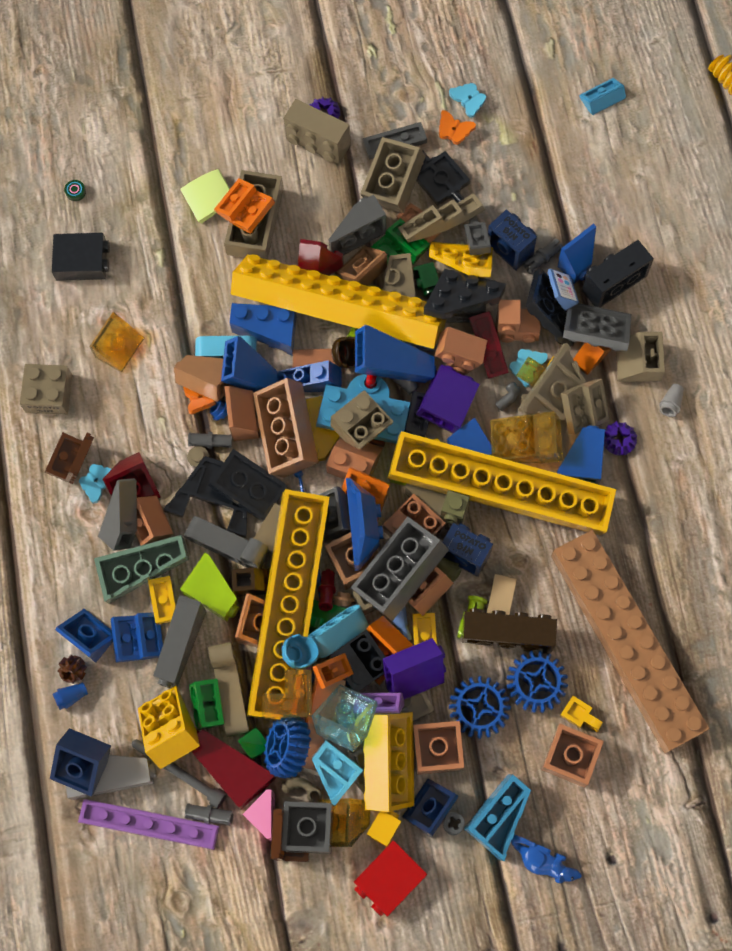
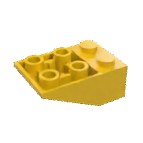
M177 686L164 691L161 695L145 702L138 708L145 753L160 769L200 746L196 728Z

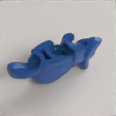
M514 834L511 844L521 854L524 866L531 873L548 875L555 878L557 883L571 882L582 877L577 869L563 865L562 861H565L567 857L558 853L552 856L550 855V849Z

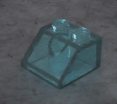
M340 684L312 715L316 733L354 752L368 736L378 705L377 701Z

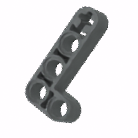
M196 516L192 518L183 535L189 541L246 568H262L270 553L268 547L262 542L250 538L248 541Z

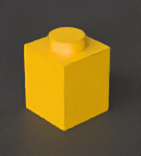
M380 811L367 836L387 847L401 824V821L398 820L400 815L394 811Z

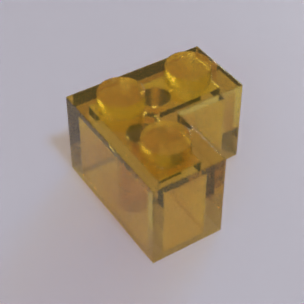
M286 670L285 694L262 695V718L312 717L311 670Z

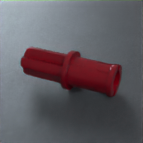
M330 569L322 572L321 585L318 587V592L320 593L318 606L322 611H330L333 608V595L336 592L334 586L335 572L330 571Z

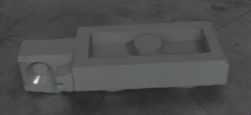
M476 215L469 219V224H464L470 255L491 253V244L485 222L479 223Z

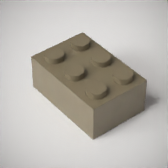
M298 99L294 100L283 118L286 139L291 144L300 145L312 154L317 153L329 162L340 164L351 146L350 124Z
M382 137L360 195L362 197H370L374 194L381 207L404 213L425 159L421 148Z

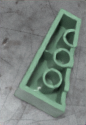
M182 535L94 558L104 602L110 604L148 583V580L155 579L188 561L189 555L185 540Z

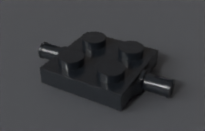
M422 150L425 159L416 181L433 202L439 206L450 198H454L457 203L465 199L459 192L470 184V179L449 154L444 151L436 157L429 158L424 150Z

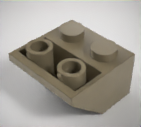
M639 332L630 335L628 350L616 351L618 382L661 381L665 373L662 332Z
M363 390L331 416L330 426L345 442L360 450L394 421Z

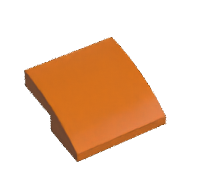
M238 178L214 210L233 225L251 234L275 204V201L272 197L257 191L253 184Z
M349 467L342 490L347 495L346 478H351L375 497V503L380 504L382 512L390 484Z

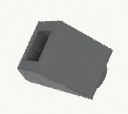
M135 478L117 480L98 537L113 551L131 548L137 531V490Z

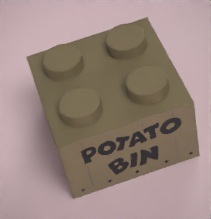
M25 364L20 405L26 413L68 415L73 377L68 366Z

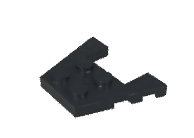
M205 456L184 485L176 492L173 499L165 506L164 512L183 518L190 497L233 510L227 531L246 538L247 511L208 486L224 462Z

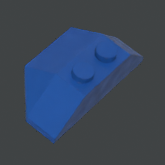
M346 478L355 571H358L380 547L379 539H384L382 525L378 526L377 518L381 517L380 504L375 503V497L351 478Z

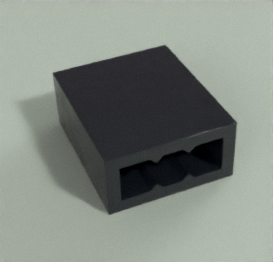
M103 233L53 234L52 274L55 280L106 279V272H109V260L106 259L107 253L110 252L109 240H106Z

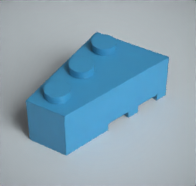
M508 774L463 829L497 859L505 861L507 850L511 840H513L519 818L522 816L531 790L516 776Z

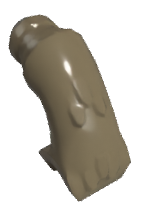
M291 777L281 784V789L284 793H290V791L298 790L299 788L305 789L309 802H314L311 798L314 792H318L321 799L323 796L321 790L305 778Z

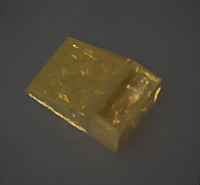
M555 411L490 420L492 456L517 463L542 464L563 461L561 422Z

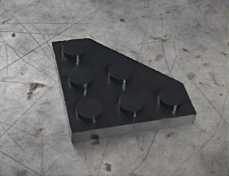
M539 268L533 275L526 302L527 310L541 322L544 329L549 330L559 344L567 343L571 348L574 346V342L563 338L567 311L556 300L549 276L542 268Z
M444 269L424 306L423 314L445 320L451 318L452 314L462 311L465 314L479 310L481 305L488 303L491 306L499 304L505 292L506 284Z

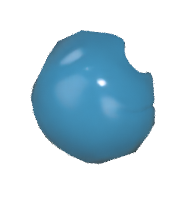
M292 635L284 641L282 646V658L293 669L302 670L317 661L320 655L319 646L311 636Z

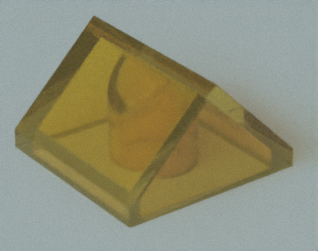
M112 312L89 347L96 359L122 372L144 340V337L115 312Z

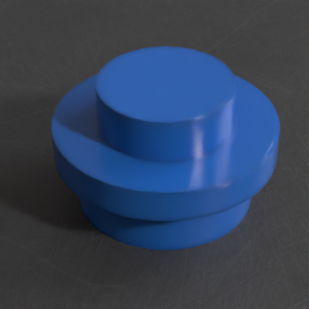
M216 401V405L210 408L209 413L214 420L224 419L227 416L226 401Z

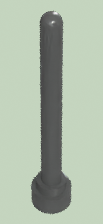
M138 739L133 740L132 747L149 758L145 753L144 743ZM173 762L164 767L207 796V800L210 801L209 804L214 808L218 809L225 801L227 793L222 789L210 788Z

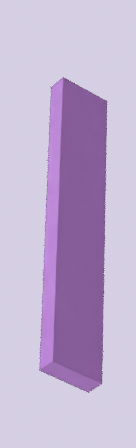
M83 799L78 820L79 823L215 850L220 827Z

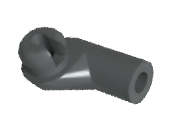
M511 382L506 386V390L509 393L495 403L501 411L513 404L521 393L520 386H517L515 382Z

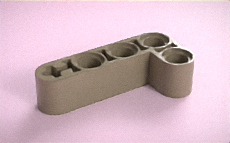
M232 642L208 646L211 665L214 668L215 678L218 679L226 736L231 737L249 733V722L234 646Z

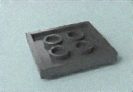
M578 303L567 309L563 338L572 342L589 343L596 347L605 346L615 351H627L632 314Z

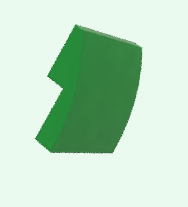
M401 218L386 230L385 235L371 246V248L384 251L387 254V266L391 255L411 253L413 266L430 247V243L425 239L407 242L398 227L406 223Z

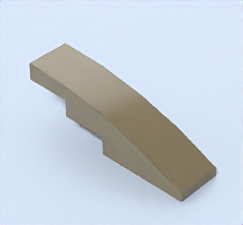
M473 193L459 203H456L453 199L439 209L432 205L398 227L407 242L428 238L460 225L485 211V208Z

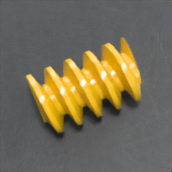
M720 55L711 62L708 70L713 72V76L718 78L719 83L723 84L724 89H727L728 93L732 95V62L730 63L732 55L726 57Z

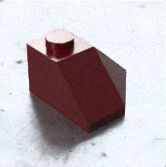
M300 239L298 266L301 269L315 270L320 272V274L330 276L344 265L343 254L339 251L331 252L327 249L328 245L323 242Z

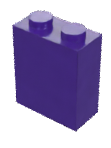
M441 365L436 370L435 378L432 379L416 415L451 433H455L461 428L480 384L475 382L470 376L461 375L450 366Z
M433 638L383 658L385 685L388 692L402 693L405 700L445 683L444 673L446 672V667L443 663L445 652L442 646H437Z

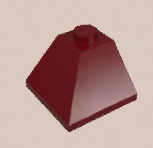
M140 452L120 460L103 478L111 497L117 480L135 478L137 498L148 496L161 498Z

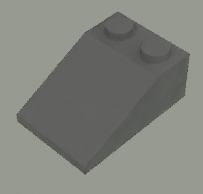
M374 194L370 197L361 198L328 239L331 252L339 251L344 256L386 233V213Z

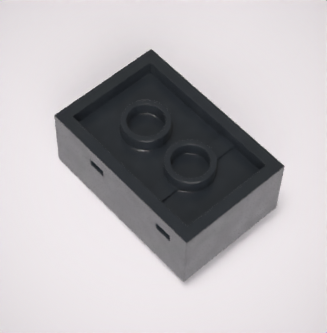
M636 240L614 255L612 253L608 255L600 265L590 267L586 272L582 292L595 307L601 308L646 278L654 258L642 243Z

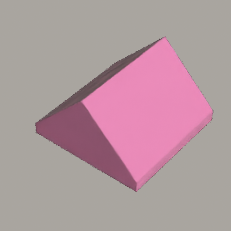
M266 790L243 814L269 841H272L273 810L275 809V793L272 790Z

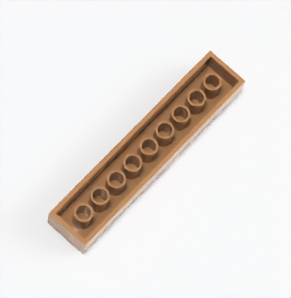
M591 530L554 549L551 555L554 563L663 752L666 754L708 731L710 728L594 531Z

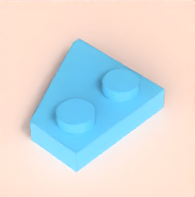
M325 740L312 756V761L331 803L335 806L361 774L363 768L328 740Z

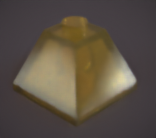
M345 798L340 799L334 806L332 847H352L370 825V810H365L364 800ZM319 800L318 803H331V800Z

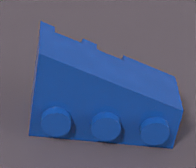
M232 303L229 322L232 333L240 336H253L257 341L267 344L273 349L277 348L293 356L297 320L296 312L269 305Z

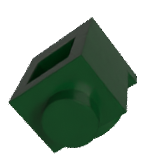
M434 262L413 267L418 291L422 290L423 296L426 298L430 297L439 280Z

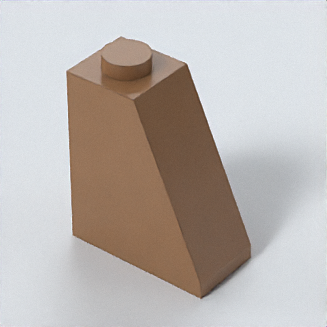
M186 355L174 367L175 383L218 402L225 395V386L233 387V385L221 382L223 358Z

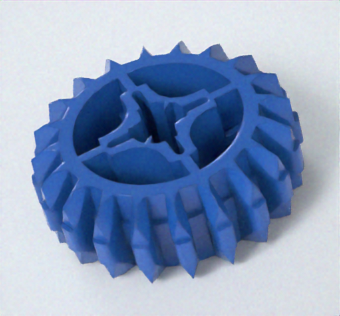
M530 651L529 659L525 654H522L520 656L522 662L515 659L513 663L517 668L510 666L508 670L514 675H507L506 680L513 682L507 684L506 688L515 690L510 693V698L518 696L519 698L515 701V704L519 705L523 701L525 703L522 708L523 710H526L528 705H531L532 713L536 712L537 706H539L541 713L545 712V705H547L548 709L552 710L554 708L552 701L559 705L561 700L558 696L565 697L566 695L561 689L568 688L567 683L561 682L568 678L567 674L560 675L565 669L564 666L557 668L556 665L559 660L555 659L553 663L549 661L551 658L549 653L546 659L542 658V651L538 652L537 657H535L533 651ZM530 665H541L535 673L522 671ZM547 669L554 676L555 686L551 685V682L545 677ZM542 673L540 677V682H543V685L539 684L535 688V690L532 691L534 687V681H531V679L535 680L536 677H538L539 674ZM519 677L529 686L527 695L523 693L519 686ZM538 691L553 693L545 699H533Z
M478 676L477 683L470 677V685L468 686L466 682L462 681L461 687L463 690L458 687L454 689V692L459 696L451 695L450 697L451 701L456 702V704H449V709L456 710V712L450 714V718L458 717L456 721H460V724L462 723L463 725L461 733L469 729L468 737L470 738L473 736L474 731L477 732L478 739L482 738V732H485L486 737L490 738L491 729L495 734H498L499 729L496 725L504 728L506 724L501 719L508 720L510 717L504 713V711L511 710V706L504 705L510 698L501 697L506 690L503 688L497 691L498 682H495L493 687L490 686L491 678H487L485 684L482 683V676ZM482 690L477 699L464 698L471 691ZM488 692L496 699L498 710L488 704ZM483 697V707H486V710L482 709L476 718L477 711L473 705L477 706ZM461 705L466 706L472 712L473 718L471 723L463 716ZM492 715L496 717L494 721L487 725H478L482 716L491 717Z
M290 714L283 715L280 720L277 719V721L273 722L272 728H269V735L266 736L267 741L264 752L266 758L264 763L267 764L266 768L270 771V774L285 779L296 777L298 772L302 771V766L306 765L305 760L306 757H309L308 750L311 748L309 747L311 738L309 737L310 729H308V723L304 719Z

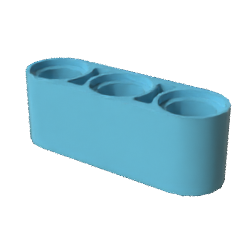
M236 336L197 337L195 340V356L224 358L225 341ZM240 336L257 351V339L255 337Z
M353 605L310 633L308 637H313L319 646L320 655L318 658H324L365 631L369 624L360 605Z

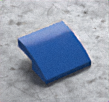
M154 612L137 613L135 616H117L110 619L116 663L146 660L160 656L163 647L160 624L156 625Z

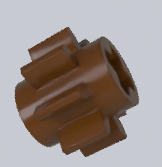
M70 655L68 658L63 657L59 662V675L67 683L74 684L76 680L81 681L86 675L84 671L87 666H85L84 660L79 656Z

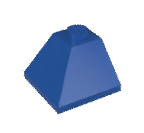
M592 224L561 248L557 267L571 277L573 284L579 280H585L586 272L592 265L596 234L595 224Z

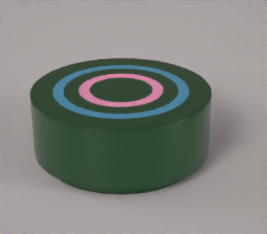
M71 180L65 185L64 192L69 200L80 201L84 198L86 189L81 181Z

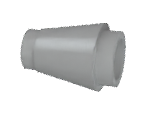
M672 384L660 402V412L663 415L675 417L680 412L684 391L681 385Z

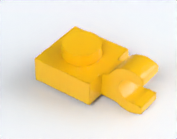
M572 696L560 715L578 728H581L583 723H585L595 732H598L603 723L590 715L591 706L575 696Z

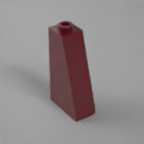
M204 729L200 732L196 730L200 746L191 752L241 810L276 779L273 774H270V771Z

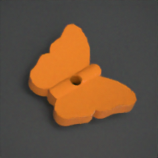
M446 110L441 111L439 137L441 139L448 138L453 144L458 145L476 129L474 122L466 121L460 123V120H454L453 116Z
M183 387L186 397L190 399V404L188 405L189 414H195L216 405V401Z

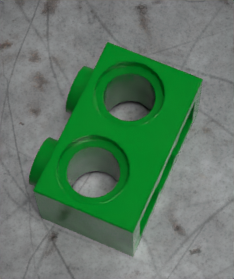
M218 679L195 681L190 684L189 689L196 730L217 728L224 725Z

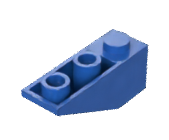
M329 360L277 371V382L285 378L302 382L304 392H324L326 384L342 388V368Z

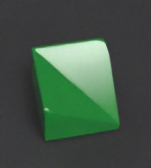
M257 727L238 740L252 761L265 752L266 740Z

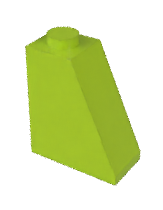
M204 553L180 590L185 596L201 602L204 608L227 622L230 617L234 618L237 614L239 602L209 554Z

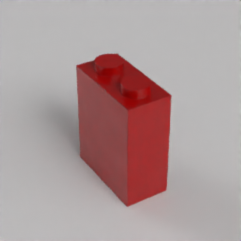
M393 840L354 881L357 885L354 890L363 899L368 896L373 901L371 907L380 917L383 914L388 917L427 876V873Z

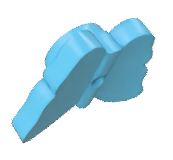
M474 83L464 84L449 90V96L453 100L461 102V105L465 108L466 115L470 118L475 117L480 107L486 101L485 94L479 93Z
M520 349L517 354V360L510 363L509 369L525 387H529L533 381V373L536 372V368L545 364L548 355L547 353Z
M92 464L87 476H82L79 479L82 489L94 504L98 503L102 496V490L106 489L103 478L111 470L108 467L104 468L102 465Z

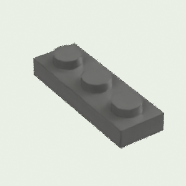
M421 122L363 138V144L369 160L375 157L382 137L413 146L427 143V137Z

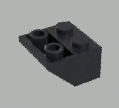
M367 629L326 658L329 660L340 654H346L354 674L343 680L346 681L345 686L348 687L351 695L356 694L384 674L383 658H385V655Z

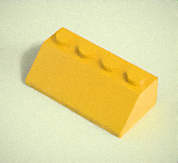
M413 712L364 714L363 752L365 768L363 774L365 778V810L390 812L414 806Z

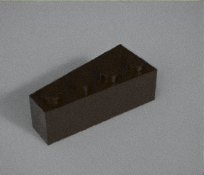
M471 608L464 613L462 643L494 646V643H498L499 647L505 649L521 646L523 651L530 652L543 649V654H551L556 647L557 619H551L550 615L540 614L538 617H529L528 613L517 612L515 615H506L505 611L494 610L492 613H483L482 609Z

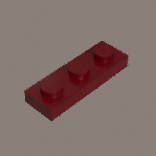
M488 311L470 317L474 335L487 340L483 363L488 379L509 373L491 312Z

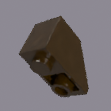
M232 569L234 595L240 597L246 596V594H266L270 569Z

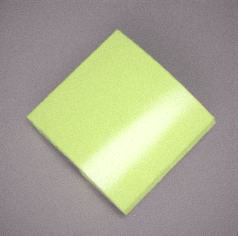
M219 169L206 173L181 188L184 197L200 223H204L216 214L214 208L230 190Z

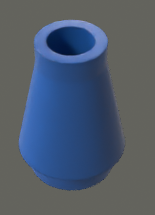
M81 682L76 685L59 688L52 695L59 710L64 708L68 709L82 697L88 695L84 683Z

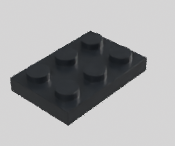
M233 449L208 486L264 522L273 505L278 502L288 485Z

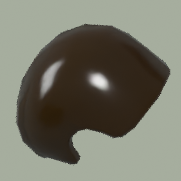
M340 337L332 345L331 355L333 362L340 368H355V337Z

